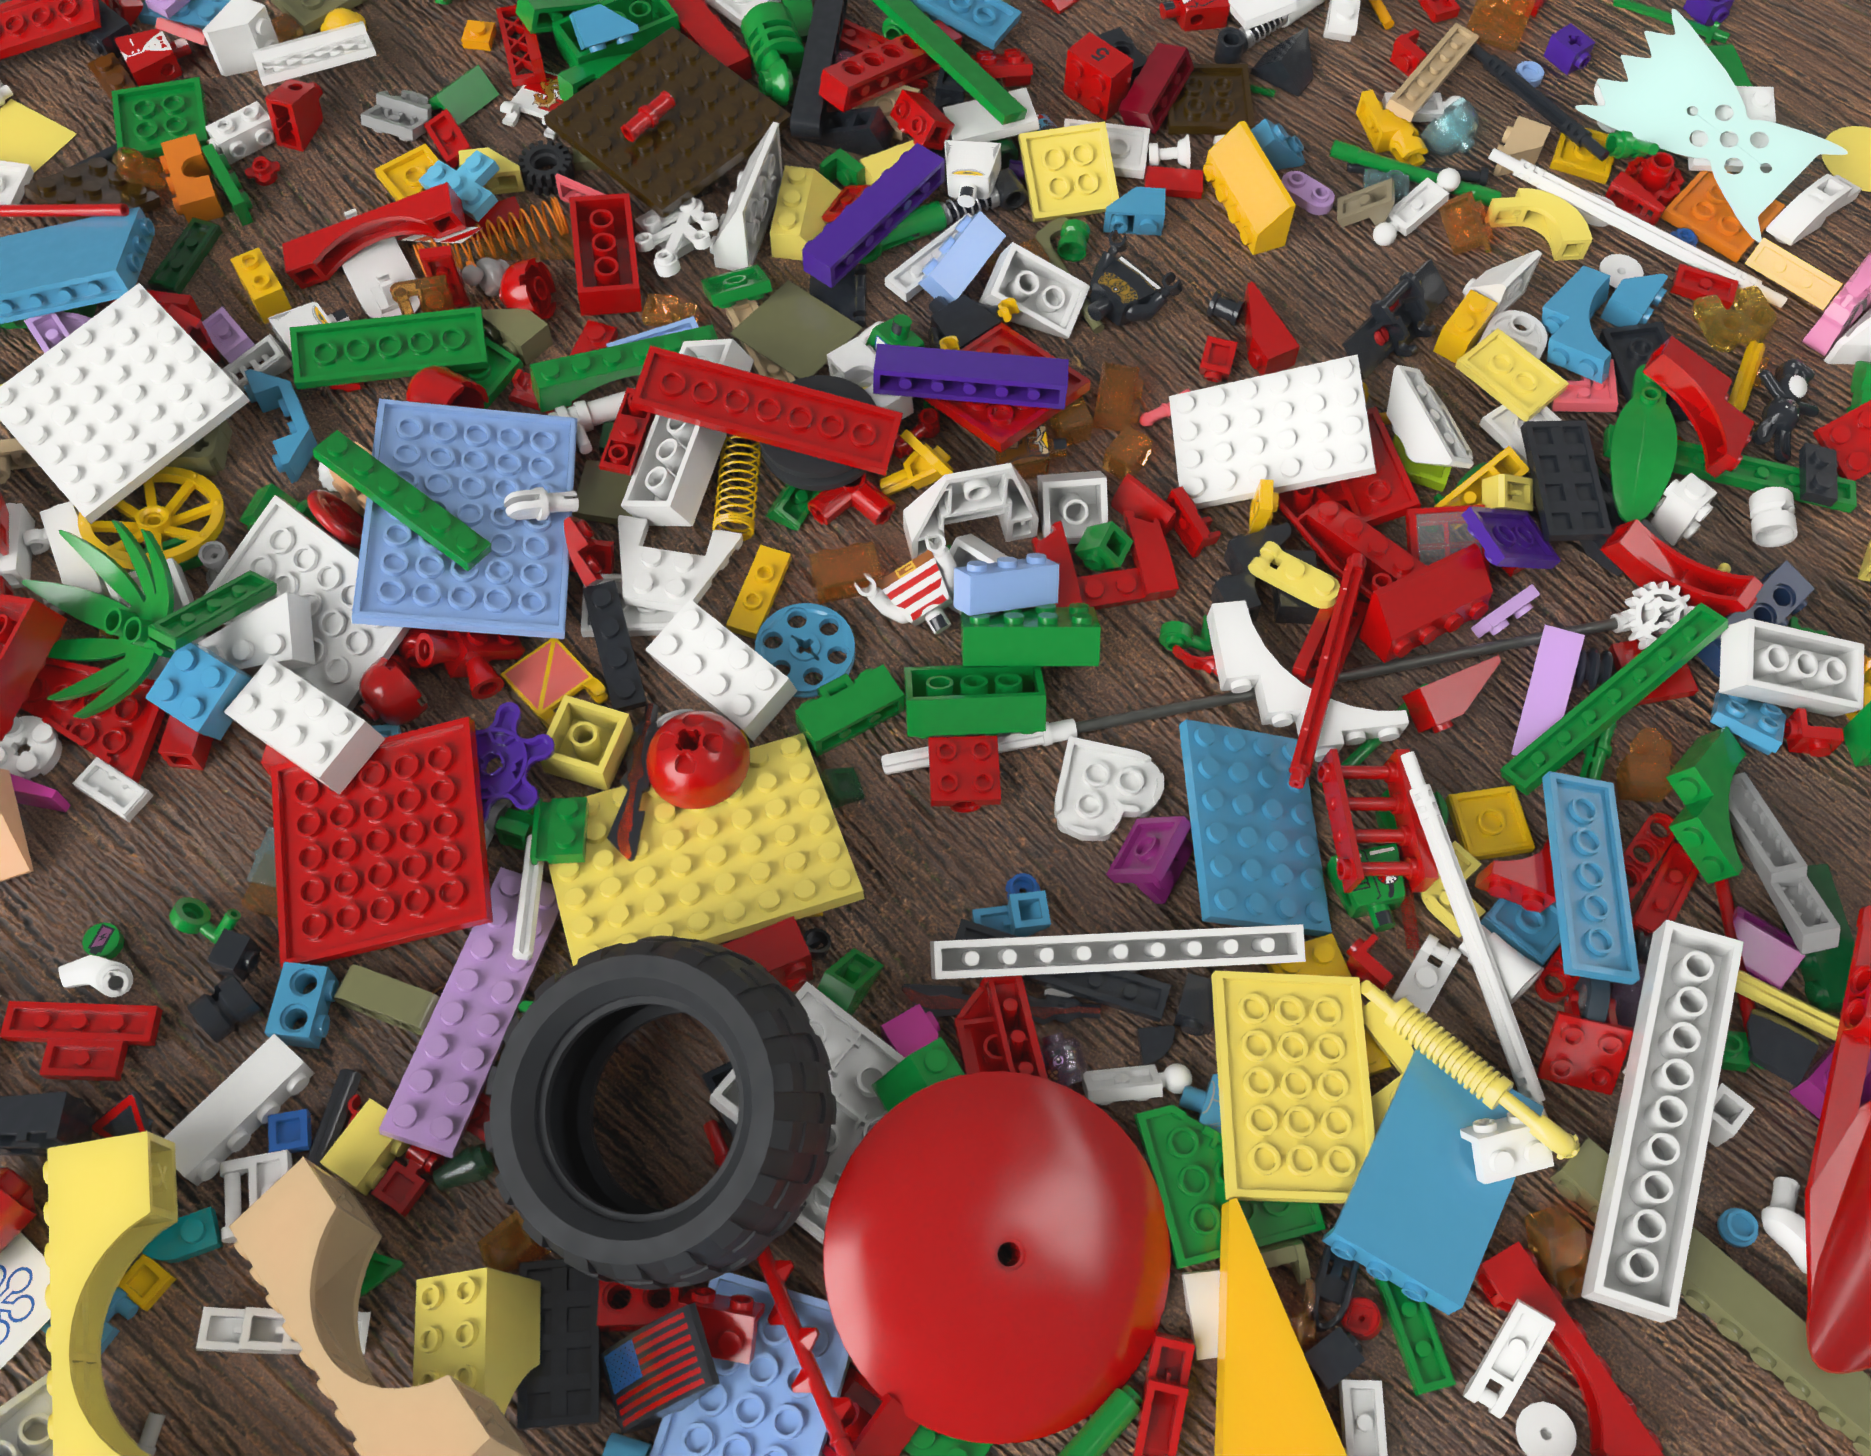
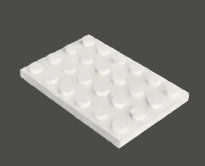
M1358 354L1169 396L1179 487L1183 486L1188 496L1194 501L1197 509L1252 499L1260 479L1274 480L1273 492L1281 493L1376 474Z
M274 495L204 594H208L250 570L277 583V593L227 621L224 623L226 626L285 592L309 598L315 665L291 669L290 671L351 712L361 699L359 683L364 672L380 657L389 660L411 629L406 627L352 624V609L359 556L283 498Z

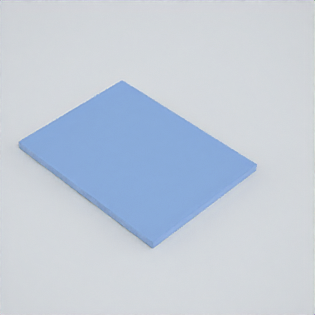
M379 399L372 456L491 543V552L471 570L467 571L367 497L352 609V624L564 639L569 573V551L564 532V520L569 516L572 517V511L550 513L546 520L541 521L536 519L514 520L507 516L504 500L512 492L533 490L535 487H543L548 493L573 490L577 418Z

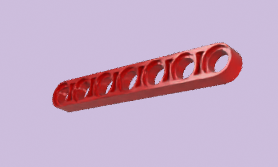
M1654 813L1650 815L1623 851L1625 872L1633 880V887L1628 888L1630 903L1675 838L1669 828L1674 819L1667 814ZM1650 824H1661L1667 831V837L1655 836L1650 829ZM1642 848L1646 850L1650 855V862L1643 863L1638 861L1633 854V849ZM1561 943L1545 965L1541 975L1535 981V990L1538 996L1549 1003L1562 1001L1568 995V989H1573L1580 976L1564 974ZM1553 976L1559 979L1563 986L1562 992L1553 993L1549 991L1545 985V977Z

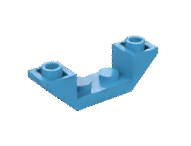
M252 369L246 370L244 372L249 384L244 385L250 402H258L263 413L280 407L285 418L291 416L293 420L287 423L291 435L273 441L277 454L272 455V458L279 473L286 472L291 483L297 482L313 456V448L318 445L291 381Z

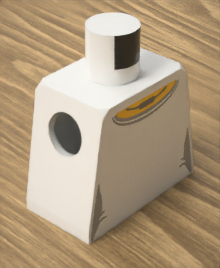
M945 140L948 195L958 198V204L965 208L974 206L976 199L990 198L1001 169V143Z
M311 302L268 318L277 339L291 358L289 327L350 321L343 308L326 315L316 302Z

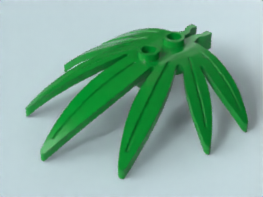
M112 520V523L129 554L144 594L127 571L105 552L70 532L59 530V534L131 607L103 594L79 587L24 579L22 581L25 587L67 614L104 630L108 634L120 637L119 639L82 638L58 640L54 643L47 656L70 661H100L125 656L123 659L47 698L53 701L71 700L109 687L73 716L82 719L98 714L126 698L146 679L159 656L171 658L174 654L172 648L148 636L149 625L174 611L173 581L164 553L154 535L150 531L141 529L149 553V561L143 548L122 522Z

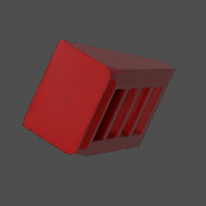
M1621 171L1611 182L1605 195L1616 207L1655 227L1666 208L1624 171ZM1648 210L1653 212L1651 217L1647 214Z

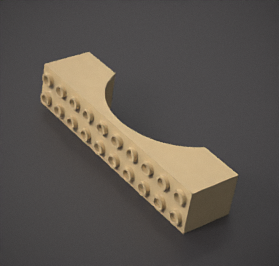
M302 1157L229 1226L237 1239V1242L234 1243L235 1249L252 1264L253 1267L250 1269V1274L261 1286L267 1289L269 1293L266 1296L268 1304L285 1319V1322L282 1324L285 1332L294 1341L299 1342L303 1349L299 1352L301 1359L309 1368L317 1372L320 1377L317 1381V1386L326 1397L335 1402L338 1407L335 1411V1416L345 1428L353 1432L357 1439L353 1445L360 1456H531L495 1401L450 1375L430 1383L406 1388H381L373 1378L361 1350L358 1333V1308L365 1273L382 1235L347 1185L305 1157Z

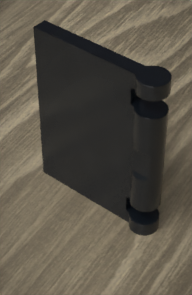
M857 264L833 288L810 275L809 294L861 327L866 326V318L864 317L866 315L867 290L866 265Z

